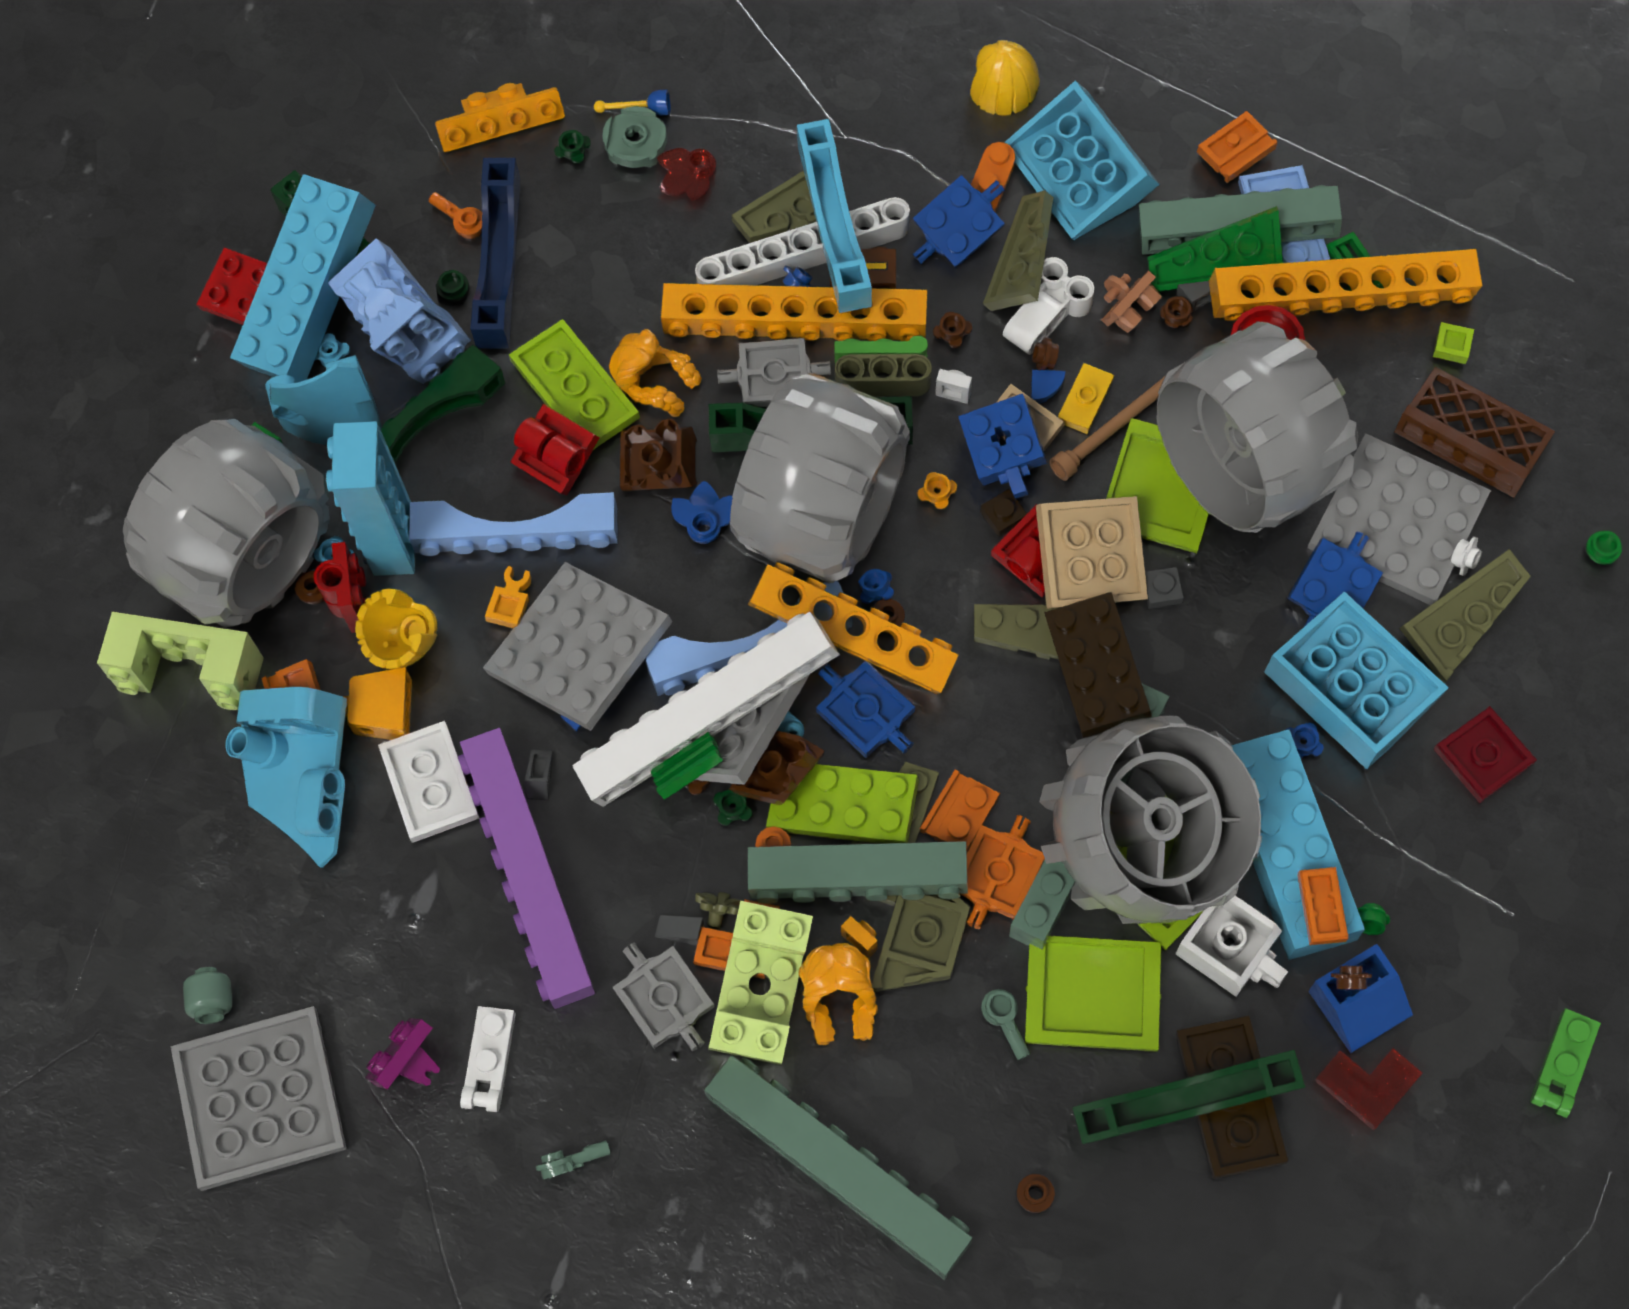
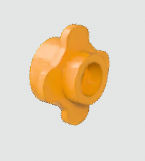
M931 472L926 476L924 487L918 490L917 495L919 500L929 501L935 504L937 509H945L948 506L950 495L957 491V484L943 474ZM938 488L940 489V492L935 493L934 490Z

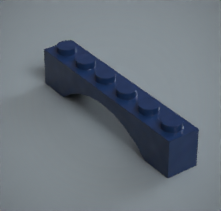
M483 158L481 180V260L478 284L472 301L470 328L478 349H509L521 182L516 158Z

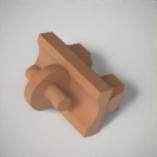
M1147 271L1142 278L1137 279L1129 288L1128 284L1131 281V277L1128 274H1123L1121 278L1113 275L1109 276L1104 282L1105 288L1108 291L1104 295V299L1108 303H1111L1114 299L1118 301L1101 321L1106 326L1114 322L1127 333L1131 331L1143 318L1131 307V304L1136 301L1145 311H1148L1162 297L1151 284L1156 277L1150 271Z

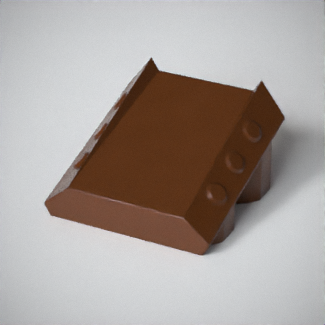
M665 419L661 420L653 429H646L642 425L631 426L628 430H622L620 447L621 490L686 488L696 485L695 442H697V438L692 426L681 427L675 420Z
M776 731L745 785L732 784L729 789L743 797L782 805L824 756L825 751L799 735Z

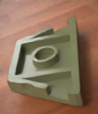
M938 894L924 895V898L919 900H906L902 898V895H898L872 981L874 992L950 979L970 907L960 898L942 899L939 898Z

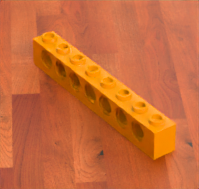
M1476 249L1215 268L1209 279L1214 318H1225L1227 321L1237 320L1242 313L1249 309L1264 305L1281 307L1295 316H1300L1316 310H1322L1323 313H1335L1343 308H1355L1357 311H1365L1375 306L1387 305L1388 308H1400L1409 303L1431 306L1440 301L1452 300L1453 303L1460 304L1472 300L1483 286ZM1437 275L1446 278L1448 283L1441 282ZM1404 278L1412 279L1416 286L1409 285ZM1372 280L1379 281L1384 288L1376 287ZM1339 283L1348 284L1352 291L1344 290ZM1306 285L1315 286L1319 293L1309 291ZM1278 287L1283 289L1287 295L1282 296L1277 294L1274 288ZM1241 290L1250 291L1254 298L1245 297Z
M663 283L661 322L663 333L674 337L703 335L708 338L736 336L741 339H749L757 336L769 337L775 340L795 337L805 338V340L810 341L817 340L818 338H834L838 341L849 338L876 341L885 338L909 341L910 338L918 335L926 339L927 290L872 288V307L839 313L833 287ZM695 310L702 311L700 314L697 315L690 314L692 311ZM727 311L735 312L732 315H723ZM759 312H766V313H768V314L765 315V316H757V315H755V314H757V313H759ZM791 313H799V314H801V315L798 316V317H790V316H788V315L791 314ZM823 314L834 315L830 318L821 317ZM862 314L867 317L863 319H857L854 316ZM891 315H896L900 318L896 320H891L887 317Z

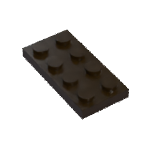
M1112 592L1044 612L1083 738L1105 732L1123 722L1152 717Z
M1249 1016L1181 1029L1176 1032L1187 1078L1261 1058ZM1271 1097L1197 1116L1213 1179L1287 1164L1288 1157Z

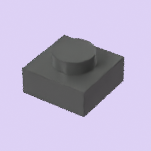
M1177 567L1145 572L1148 609L1183 603L1184 597Z

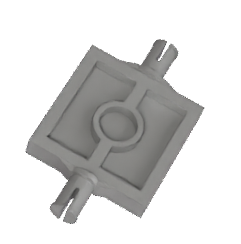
M805 338L738 343L740 358L737 369L717 370L718 384L738 382L742 391L743 403L755 407L769 406L777 391L791 380L792 377L809 373L831 375L830 361L810 363L805 350Z
M636 943L630 944V948L636 957L627 946L623 953L634 968L628 977L613 986V990L652 1047L655 1049L671 1037L679 1036L680 1034L692 1052L698 1048L691 1036L699 1047L703 1046L705 1042L693 1025L698 1018L712 1010L715 1006L674 946L660 955L648 959L644 957Z

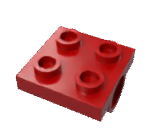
M224 247L196 305L203 311L243 325L267 263Z
M542 404L535 418H527L518 427L514 436V445L518 449L510 463L557 492L567 496L600 437L549 406Z
M1035 505L991 550V556L1043 598L1045 596Z
M345 541L332 543L333 559L322 562L316 568L314 582L331 613L339 618H344L351 633H355L356 621L359 620L357 617L358 610L362 604L366 603V597L362 598L361 587H366L363 566L359 567L357 554L350 552Z

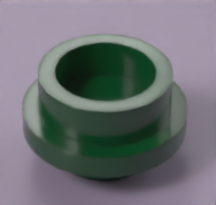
M448 270L440 275L436 289L438 295L443 300L457 302L468 294L469 282L467 277L459 271Z

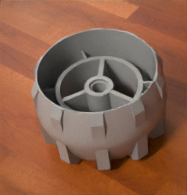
M1258 321L1243 331L1239 330L1218 343L1202 348L1189 360L1170 370L1158 391L1156 416L1158 430L1176 473L1199 504L1210 515H1213L1234 530L1257 533L1265 527H1276L1306 511L1311 505L1345 485L1353 473L1354 457L1350 453L1357 449L1358 443L1357 424L1349 418L1347 407L1342 397L1346 392L1338 377L1334 379L1331 377L1326 368L1316 358L1317 350L1308 342L1299 338L1289 340L1284 329L1267 322Z
M815 373L792 377L791 380L777 391L763 414L748 445L735 483L731 505L730 529L739 543L744 544L748 550L758 553L774 563L784 564L828 583H833L852 574L855 564L864 560L870 551L871 545L887 517L906 463V446L910 440V431L898 407L860 392L847 384L832 381Z
M236 419L211 420L177 439L158 459L150 471L146 473L131 502L124 520L122 532L127 550L126 555L131 569L152 585L161 595L178 604L203 624L218 623L223 628L250 622L254 613L264 608H273L284 598V592L293 584L301 572L306 573L313 562L312 554L320 536L327 532L330 520L329 506L325 504L329 500L326 478L318 470L293 454L281 442L265 434L257 427L243 425Z
M1158 716L1150 719L1142 718L1123 722L1099 735L1079 739L1066 749L1069 768L1063 780L1045 784L1039 802L1046 809L1053 811L1055 839L1042 845L1041 849L1046 864L1063 862L1066 870L1075 880L1071 891V900L1084 910L1107 908L1117 913L1122 924L1170 923L1185 920L1212 906L1225 905L1237 894L1238 884L1249 870L1253 859L1258 858L1262 843V836H1260V794L1255 779L1251 778L1244 763L1232 750L1233 747L1226 738L1217 731L1208 733L1197 726L1186 724L1179 716ZM1136 767L1151 776L1159 784L1167 797L1143 799L1122 782L1121 779L1129 770ZM1174 838L1172 852L1164 866L1165 841ZM1117 845L1127 847V860L1123 857Z

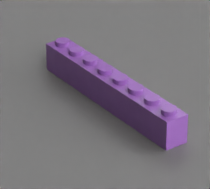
M500 727L461 741L460 745L464 754L458 755V760L464 775L471 774L474 785L468 788L475 807L482 805L485 817L479 818L486 838L493 836L496 848L490 850L497 870L504 868L508 879L502 882V886L508 902H516L519 913L514 914L513 918L519 934L526 933L530 942V946L524 949L531 968L536 966L539 968L542 979L537 980L536 984L542 1000H550L553 1008L557 1009L596 994Z

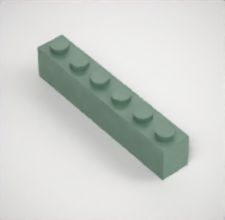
M1318 185L1305 189L1285 188L1272 192L1252 191L1240 195L1228 196L1219 194L1207 198L1195 199L1186 197L1174 201L1162 202L1153 200L1148 203L1139 204V227L1142 255L1159 253L1275 206L1279 210L1281 242L1340 237L1342 215L1338 186Z
M966 841L748 847V892L751 899H757V902L763 904L776 903L778 898H793L795 902L809 903L813 902L815 897H829V900L834 902H846L855 896H866V899L870 901L886 900L887 896L902 895V898L906 900H919L924 898V895L938 894L939 898L956 899L960 897V894H968Z

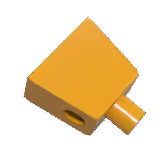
M406 667L350 678L349 696L343 697L347 698L345 717H348V725L353 734L393 740L410 733L412 679Z

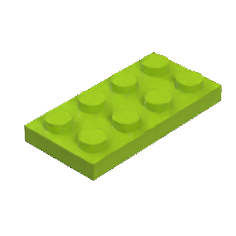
M563 319L509 354L510 361L547 406L600 437L594 449L640 418L639 411Z
M816 764L784 804H770L766 827H778L791 834L879 844L908 843L919 778L915 774Z

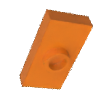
M1336 867L1299 870L1297 876L1309 945L1347 942L1349 938Z

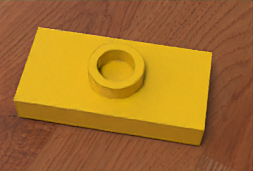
M1083 363L1058 415V418L1064 421L1065 426L1088 435L1114 381V375Z

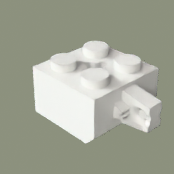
M1236 895L1225 905L1212 906L1205 909L1181 941L1176 952L1177 956L1236 997L1249 979L1256 983L1263 979L1275 988H1278L1288 974L1286 969L1274 961L1277 955L1270 950L1282 930L1275 922ZM1230 937L1234 940V943L1227 946L1223 942Z

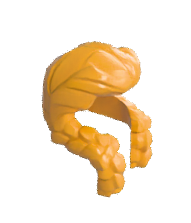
M644 329L640 333L625 335L611 356L609 364L610 373L615 383L635 403L640 402L643 405L662 408L672 417H679L684 412V402L677 398L674 392L667 391L663 386L657 385L654 388L639 387L640 376L652 366L672 363L673 369L678 372L680 378L684 380L685 385L690 387V389L700 385L702 380L694 364L689 362L691 360L689 355L678 353L674 350L670 351L659 346L658 339L649 329Z
M848 943L816 947L808 954L806 960L799 967V977L804 986L803 1008L806 1012V1019L808 1022H811L814 1038L818 1045H828L834 1041L835 1030L832 1027V1020L828 1016L829 1010L819 1000L821 997L836 990L856 993L859 996L853 1002V1038L862 1041L872 1039L874 1016L877 1014L878 1005L876 1004V996L870 980V961L856 947Z

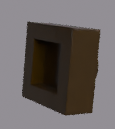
M1009 489L980 506V512L998 537L1012 530L1027 514Z

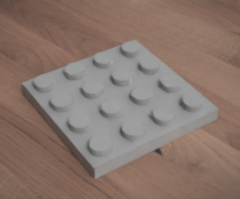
M1365 433L1353 456L1352 477L1345 485L1335 491L1307 548L1314 551L1321 538H1325L1339 547L1348 548L1356 531L1361 532L1363 536L1367 535L1369 540L1365 544L1360 556L1366 563L1383 572L1379 582L1432 605L1438 600L1455 565L1451 562L1457 544L1462 539L1467 541L1491 490Z
M564 562L523 615L519 625L513 628L483 668L488 675L591 731L673 621L668 614Z
M314 1006L170 1046L197 1188L200 1191L347 1150L318 1012Z

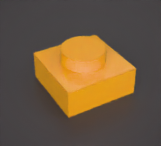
M850 916L841 925V936L868 959L878 950V940L875 938L877 933L867 922L861 920L858 923Z

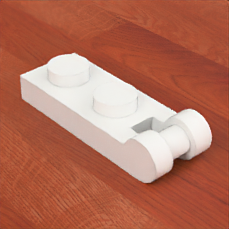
M478 1006L465 1084L461 1093V1108L473 1109L474 1106L486 1107V1111L499 1112L516 1016L514 1010ZM479 1082L490 1084L488 1093L477 1091Z

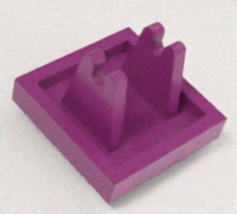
M409 1018L406 1022L401 1020L388 1037L392 1040L388 1048L384 1052L379 1050L367 1064L366 1069L370 1072L365 1079L376 1087L388 1090L398 1075L418 1084L430 1085L431 1080L426 1077L425 1072L439 1073L440 1068L420 1045L433 1027L422 1019Z

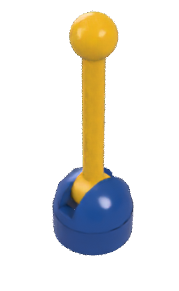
M668 89L653 91L647 100L605 103L598 100L594 103V110L597 113H603L607 109L640 106L648 107L656 115H670V95Z

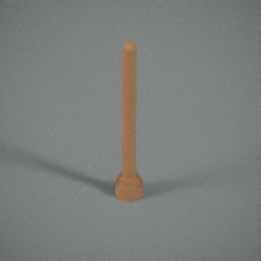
M1165 376L1072 451H1060L1049 460L1053 472L1064 481H1067L1077 473V468L1080 466V461L1126 425L1131 418L1136 417L1158 399V391Z

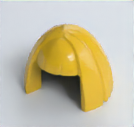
M998 40L996 43L985 45L979 51L976 60L977 72L970 89V95L977 106L980 105V109L985 110L987 113L993 115L997 113L1000 116L1011 115L1012 111L1016 114L1027 108L1029 103H1032L1035 99L1040 82L1038 68L1032 55L1023 46L1012 41L1008 42V40Z
M382 589L371 594V598H367L365 600L366 603L362 604L357 613L359 620L356 621L355 626L356 637L359 639L357 642L362 645L361 651L364 656L370 658L369 661L375 666L386 669L407 667L420 660L430 650L436 640L438 628L434 612L426 605L417 604L409 595L401 590Z

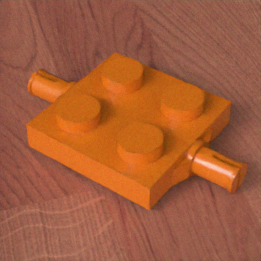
M1017 815L1009 833L997 832L984 825H980L967 852L968 894L960 895L969 899L975 905L966 921L972 927L977 915H979L974 924L975 929L981 928L988 911L998 912L1014 920L1045 860L1043 852L1030 847L1023 840V836L1031 823L1026 817L1021 825L1023 816Z

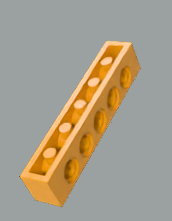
M776 562L774 567L767 564L748 603L749 606L787 623L798 614L811 612L814 615L813 610L816 603H827L832 610L831 618L827 621H819L835 647L934 694L942 692L959 656L951 651L953 647L951 644L935 637L932 642L920 637L921 630L907 623H902L901 627L889 622L890 616L878 609L871 607L868 612L856 606L858 600L841 592L836 597L825 591L827 587L825 584L808 577L805 582L794 577L795 570L784 564ZM793 587L798 590L800 602L795 606H789L782 600L783 589ZM856 617L861 620L863 631L860 636H852L847 632L845 623L848 618ZM881 632H887L893 636L895 644L891 651H884L878 646L877 638ZM913 647L921 648L926 654V661L922 666H915L909 660V652Z

